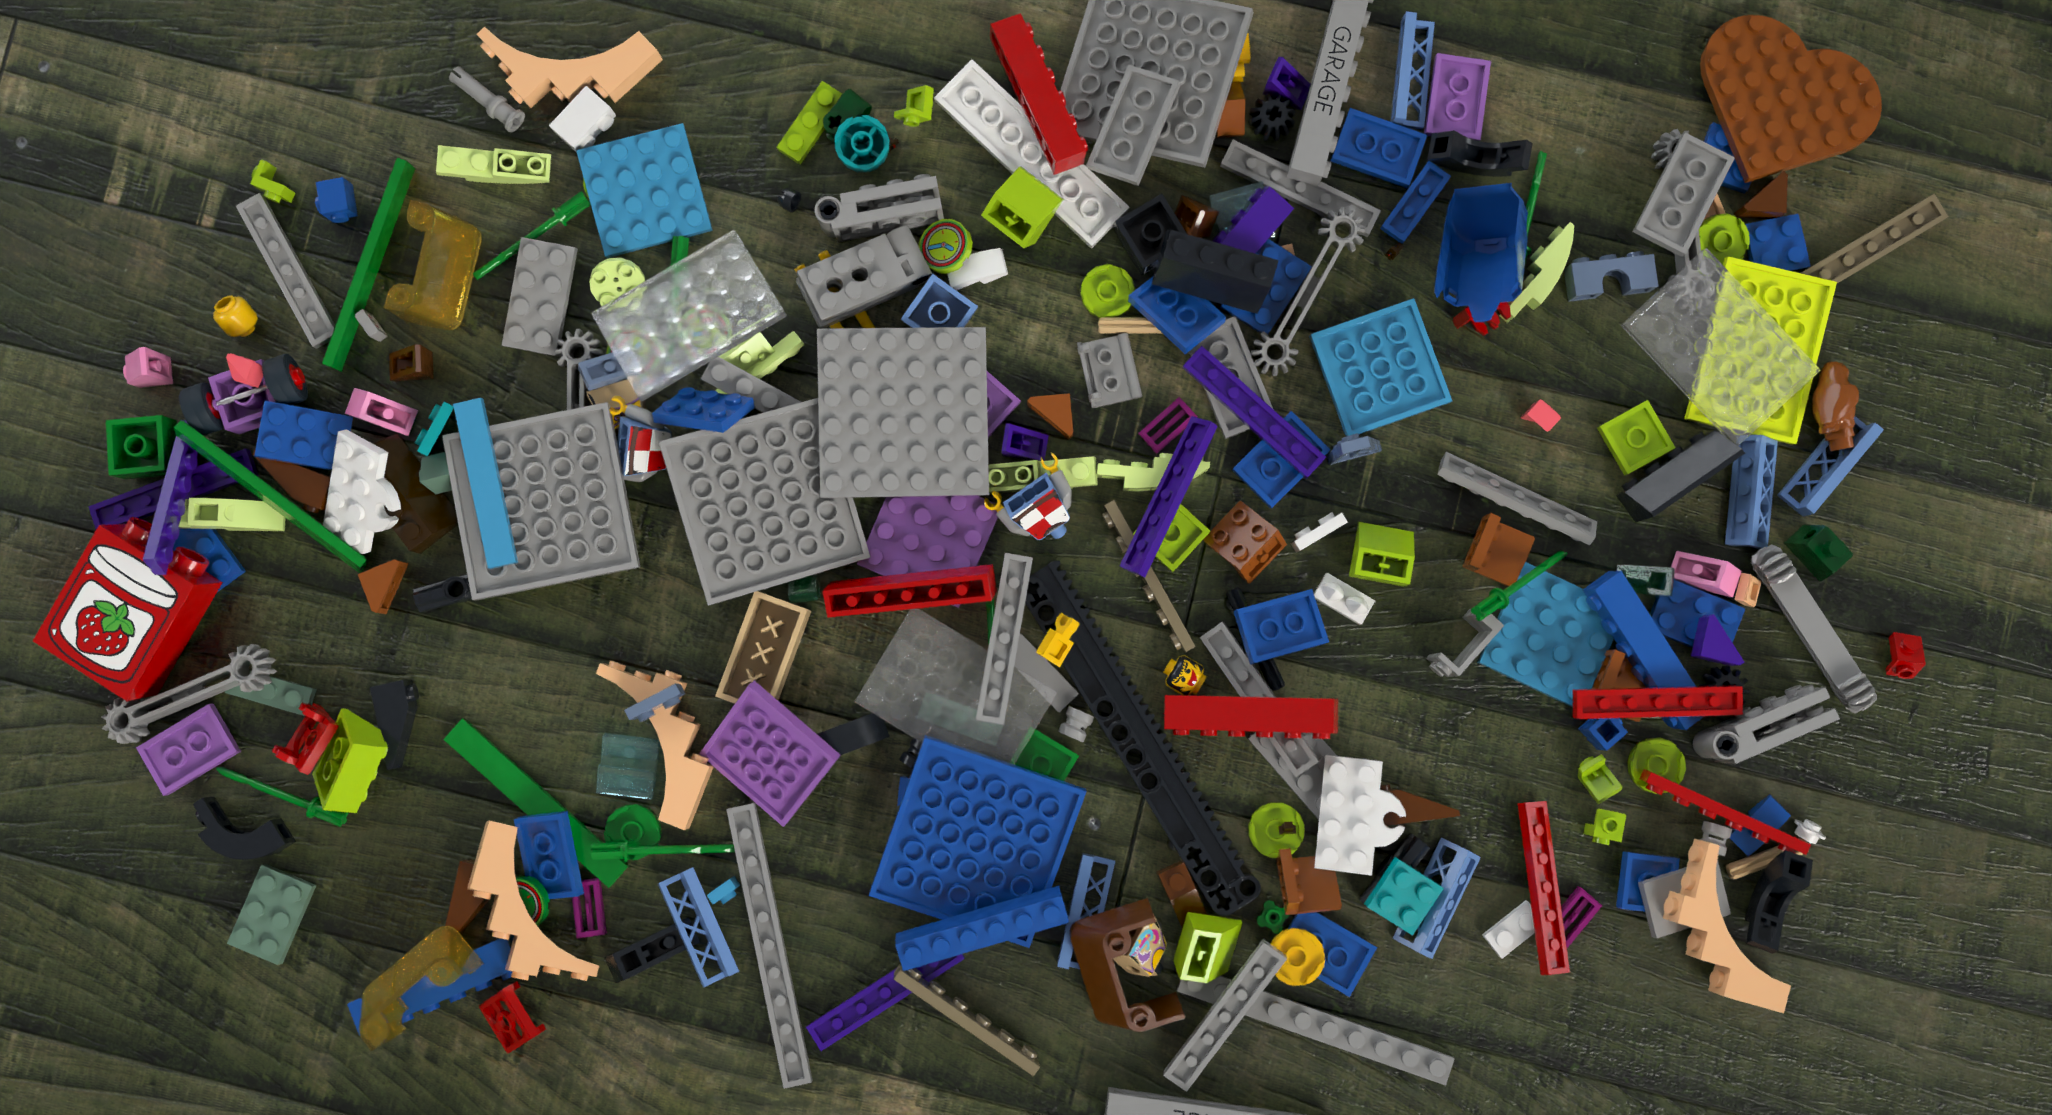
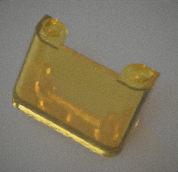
M410 200L407 211L408 223L414 229L425 232L413 285H394L387 294L384 308L406 322L443 330H454L461 325L464 317L482 235L471 223L427 203Z
M442 926L431 932L365 988L361 999L359 1034L371 1051L397 1038L406 1030L405 1026L402 1025V1017L409 1008L400 997L421 979L427 976L437 986H448L467 973H474L484 964L454 927Z

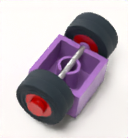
M282 354L266 361L260 359L255 361L262 365L263 378L259 388L235 381L229 370L208 377L210 385L204 382L181 390L179 393L181 410L187 423L203 436L222 429L242 434L260 427L264 401L294 405L295 403L305 401L308 397V390L304 374L289 354Z

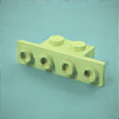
M756 328L719 357L761 379L766 374L774 372L784 360L795 356L800 348L804 346V343L793 331L771 347ZM719 389L715 390L718 393L727 394Z

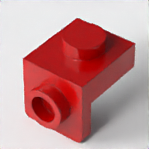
M1897 632L1891 634L1889 644L1892 662L1885 668L1886 674L1902 679H1912L1926 665L1921 636Z

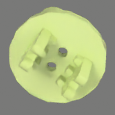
M609 258L599 262L592 270L589 280L592 294L605 309L627 308L641 302L644 297L646 288L645 276L640 267L630 260Z

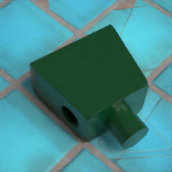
M1804 524L1784 542L1789 550L1819 582L1834 574L1853 556V553L1847 548L1845 543L1825 525Z

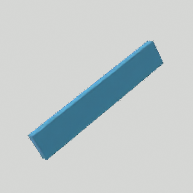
M477 398L455 403L453 406L488 569L518 563L484 399Z

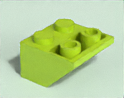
M1020 166L995 192L981 216L1021 247L1026 248L1037 242L1064 199Z
M1358 522L1349 577L1403 587L1410 585L1415 558L1414 532Z
M1187 912L1173 960L1179 979L1208 983L1228 972L1242 927V920Z

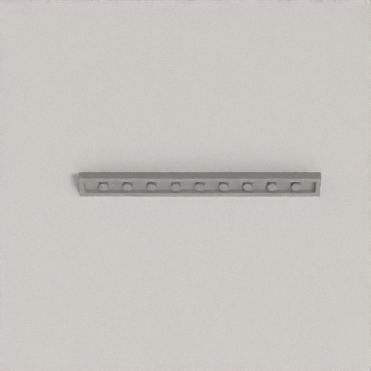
M756 803L728 808L726 810L783 1088L811 1083L813 1079Z
M1222 975L1208 983L1180 979L1177 992L1214 1004L1232 979ZM1264 990L1245 1014L1254 1019L1445 1086L1455 1059L1450 1055Z

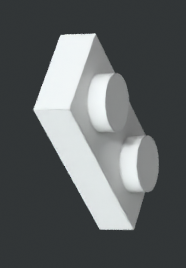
M1331 512L1318 520L1319 527L1311 531L1308 526L1296 533L1294 536L1297 540L1291 543L1295 552L1301 551L1346 524L1347 520L1343 513L1334 516Z
M1525 900L1482 934L1499 958H1504L1535 933L1531 904Z

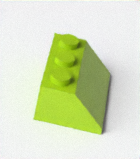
M341 708L336 719V724L339 728L319 758L312 775L323 810L357 813L361 803L367 798L368 787L377 776L378 765L381 759L385 758L388 745L384 741L379 728L348 709Z

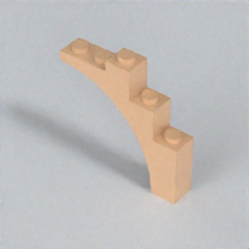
M485 27L477 33L478 37L483 41L480 47L491 59L496 55L501 61L498 66L508 76L505 81L512 88L508 91L519 104L524 101L530 108L550 90L562 102L565 99L571 102L585 86L589 89L594 87L604 99L609 96L616 103L663 60L658 50L640 31L622 44L604 53L582 59L569 60L539 58L518 51L500 41Z
M610 660L609 665L600 663L596 672L597 675L622 688L637 703L674 684H681L684 691L687 686L686 682L680 681L682 675L666 670L665 674L656 673L652 682L650 681L651 675L637 670L635 674L624 671L625 665ZM678 703L668 709H665L664 706L655 709V715L649 719L658 734L664 753L666 770L665 796L658 820L686 830L691 826L713 766L707 763L708 758L700 754L693 753L692 757L688 756L701 724L694 722L695 717L679 711V714L676 715Z
M487 821L467 889L474 890L473 896L490 900L491 895H495L486 928L493 931L492 937L509 940L510 935H514L505 970L512 971L511 977L527 981L529 975H538L540 965L544 966L542 972L559 975L560 970L572 972L570 978L587 981L588 976L596 977L599 965L578 959L560 949L540 931L529 916L520 897L514 873V846L518 827Z
M1694 839L1693 845L1688 852L1689 860L1686 872L1681 879L1682 887L1680 894L1673 891L1669 892V896L1664 903L1663 919L1692 927L1691 934L1687 939L1686 955L1715 964L1714 970L1710 974L1708 991L1784 1013L1791 985L1776 980L1755 967L1737 947L1721 915L1716 891V864L1720 845Z

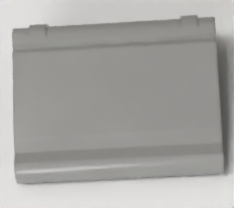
M1128 333L1086 343H1077L1078 355H1080L1089 394L1088 398L1092 408L1143 397Z

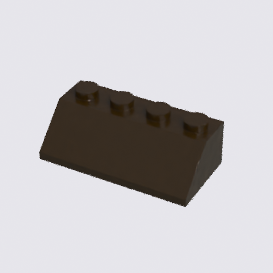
M394 434L373 443L388 452L384 478L396 490L401 505L400 510L393 512L389 511L385 505L384 508L389 516H396L399 519L392 529L408 550L421 554L458 525L456 509L444 492L435 494L419 482L421 462L399 434Z

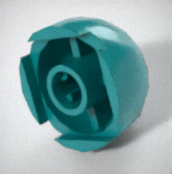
M862 115V117L848 118L838 127L835 134V150L839 160L848 169L855 172L868 173L878 169L885 162L889 153L890 140L886 128L879 120L868 115Z

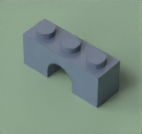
M1643 251L1628 253L1627 257L1617 258L1616 254L1601 256L1599 260L1589 261L1588 257L1572 260V263L1564 269L1568 302L1595 299L1604 293L1602 285L1604 276H1612L1619 281L1622 296L1651 292L1658 287L1654 254L1644 255Z

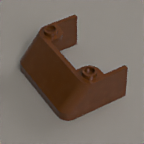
M1148 898L1077 920L1072 924L1069 931L1096 1019L1103 1024L1136 1032H1143L1185 1018L1176 992L1143 1003L1127 1006L1113 958L1126 954L1131 947L1129 931L1156 923Z

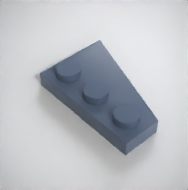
M1353 434L1343 437L1341 441L1337 442L1333 446V450L1327 454L1329 465L1382 452L1379 440L1369 436L1359 438V434Z

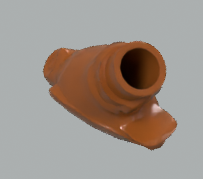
M1840 362L1824 364L1812 399V409L1814 417L1819 424V434H1824L1825 441L1829 442L1830 451L1854 447L1852 436L1855 435L1853 427L1855 425L1856 404L1859 401V390L1855 385L1850 384L1848 381L1849 370Z

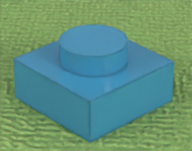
M734 876L710 892L707 897L712 904L719 900L722 904H725L737 895L734 890L740 884Z

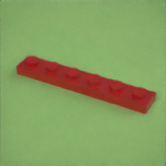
M1743 686L1573 689V718L1743 715Z
M1644 769L1639 778L1647 782L1646 789L1660 795L1663 794V791L1669 792L1674 795L1673 801L1686 807L1691 802L1700 807L1699 813L1714 820L1716 815L1726 818L1725 825L1742 831L1743 827L1753 831L1751 836L1768 844L1769 840L1772 839L1780 843L1778 849L1782 851L1787 850L1793 853L1798 851L1805 855L1809 851L1811 844Z
M1547 801L1518 803L1540 975L1569 973L1570 968Z

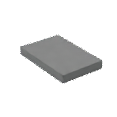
M1717 860L1716 891L1721 915L1725 917L1731 915ZM1687 867L1638 882L1651 937L1660 938L1691 928L1663 919L1664 903L1669 896V892L1673 891L1680 894L1682 887L1681 879Z

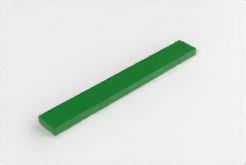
M397 158L394 163L322 361L323 365L340 372L343 370L359 326L355 314L365 309L416 169L408 161Z
M180 420L175 425L174 430L178 438L358 573L364 570L366 558L186 422Z
M462 718L443 739L527 815L568 811L465 718ZM568 811L577 860L610 888L626 871L629 865L623 859L592 860L591 844L604 842Z

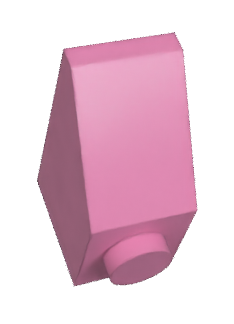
M140 347L125 356L126 365L123 367V374L127 384L139 388L173 384L171 357L146 347Z
M354 388L345 414L409 436L418 410L371 392Z
M1676 551L1668 577L1706 592L1733 597L1742 571L1728 561Z

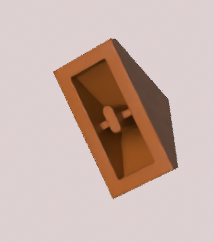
M1240 81L1232 82L1216 132L1217 138L1244 136L1245 96Z
M1070 393L1035 396L1028 399L1027 406L1068 440L1072 438L1073 423Z
M394 559L358 574L373 612L387 614L409 563Z

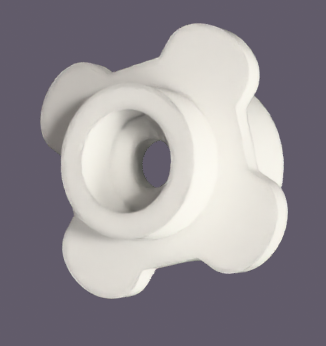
M1795 819L1794 823L1798 825L1794 832L1796 835L1813 844H1816L1819 838L1825 840L1826 836L1820 831L1821 826L1808 819H1805L1804 822Z

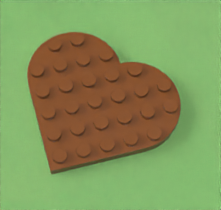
M1744 15L1727 21L1708 39L1701 55L1700 69L1704 86L1745 183L1851 151L1863 143L1878 125L1882 101L1878 85L1869 69L1855 58L1840 51L1831 49L1807 51L1798 34L1773 18L1761 15Z

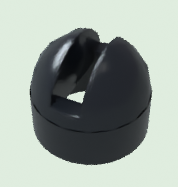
M789 188L781 190L783 196H778L780 207L791 213L794 212L800 204L801 193Z

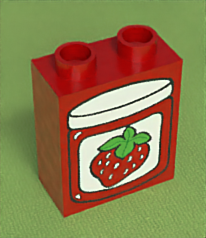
M130 517L126 524L98 526L33 639L34 643L126 701L158 695L223 583L205 571L209 561L204 556L185 547H177L173 551V560L169 563L166 575H154L143 561L152 524L136 517Z

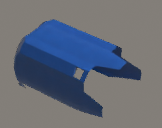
M1511 183L1454 189L1453 196L1447 207L1436 274L1435 294L1438 298L1443 289L1444 300L1455 307L1468 305L1474 322L1490 321L1500 302L1514 301L1522 293L1527 249L1526 225L1528 212L1523 200L1512 188ZM1450 292V293H1452L1453 295H1455V296H1456V299H1455L1454 297L1450 296L1448 293Z

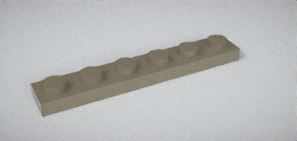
M1932 194L1802 271L1801 274L1839 283L1949 216L1936 195Z
M1113 500L1104 505L1105 513L1102 514V517L1109 529L1114 527L1118 537L1115 540L1122 553L1127 551L1134 535ZM1150 566L1146 577H1142L1146 584L1142 589L1149 601L1155 600L1159 608L1155 612L1162 625L1168 624L1173 634L1169 635L1176 650L1182 649L1183 653L1196 646Z
M901 963L894 971L895 981L1032 1076L1036 1074L1040 1064L1037 1058L1038 1054L1027 1045L1021 1047L1015 1043V1038L1004 1029L998 1031L992 1027V1022L983 1014H973L968 1010L969 1006L958 997L950 998L945 994L946 990L937 982L931 981L929 983L921 977L922 973L917 968L903 971Z

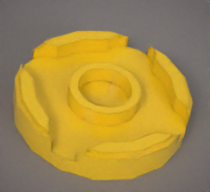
M1290 928L1281 931L1273 938L1271 945L1287 955V960L1275 974L1280 981L1288 985L1300 986L1309 984L1319 977L1324 968L1325 954L1321 942L1314 934L1305 929Z

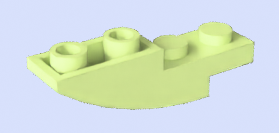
M438 145L436 174L466 178V181L506 184L549 183L551 154L494 148V151Z
M1571 222L1564 228L1558 226L1548 237L1551 241L1545 249L1540 246L1531 255L1530 259L1533 262L1527 268L1531 273L1523 281L1522 293L1514 301L1508 302L1511 317L1505 320L1507 323L1526 304L1533 310L1541 305L1558 282L1567 263L1573 242L1574 225Z
M1161 453L1159 457H1154L1152 468H1147L1148 464L1143 462H1131V466L1120 465L1118 460L1105 459L1103 464L1098 463L1097 478L1123 480V491L1156 490L1173 454ZM1204 457L1193 479L1210 468V462L1203 461Z
M1096 457L1058 460L1057 468L1062 470L1071 489L1073 487L1098 485ZM1038 460L989 464V493H992V491L999 493L1019 492L1043 474L1047 473L1050 476L1051 473ZM1054 460L1044 461V464L1047 466L1054 463Z
M189 498L185 500V513L181 516L179 529L285 531L286 518L264 501Z

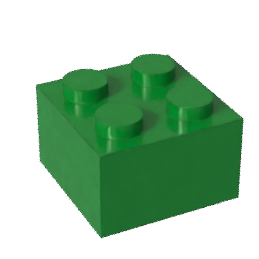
M163 415L106 420L109 476L121 479L165 476L176 438L174 427L177 424V420Z

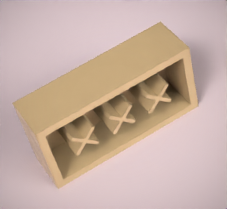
M758 591L754 592L715 697L735 704L751 682L756 681L775 699L779 700L811 611Z

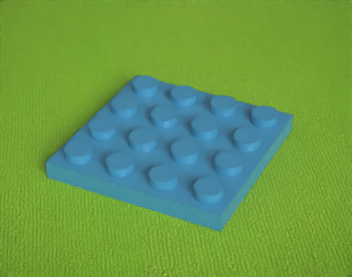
M683 123L576 150L606 258L673 241V236H684L687 238L713 231Z
M1414 298L1318 331L1309 336L1346 436L1362 434L1452 402Z
M1525 562L1517 580L1536 567ZM1545 571L1509 596V605L1505 609H1501L1497 618L1504 627L1482 650L1477 663L1573 707V689L1592 688L1602 666V661L1606 657V650H1609L1614 638L1602 627V619L1598 613L1587 604V596L1582 588Z

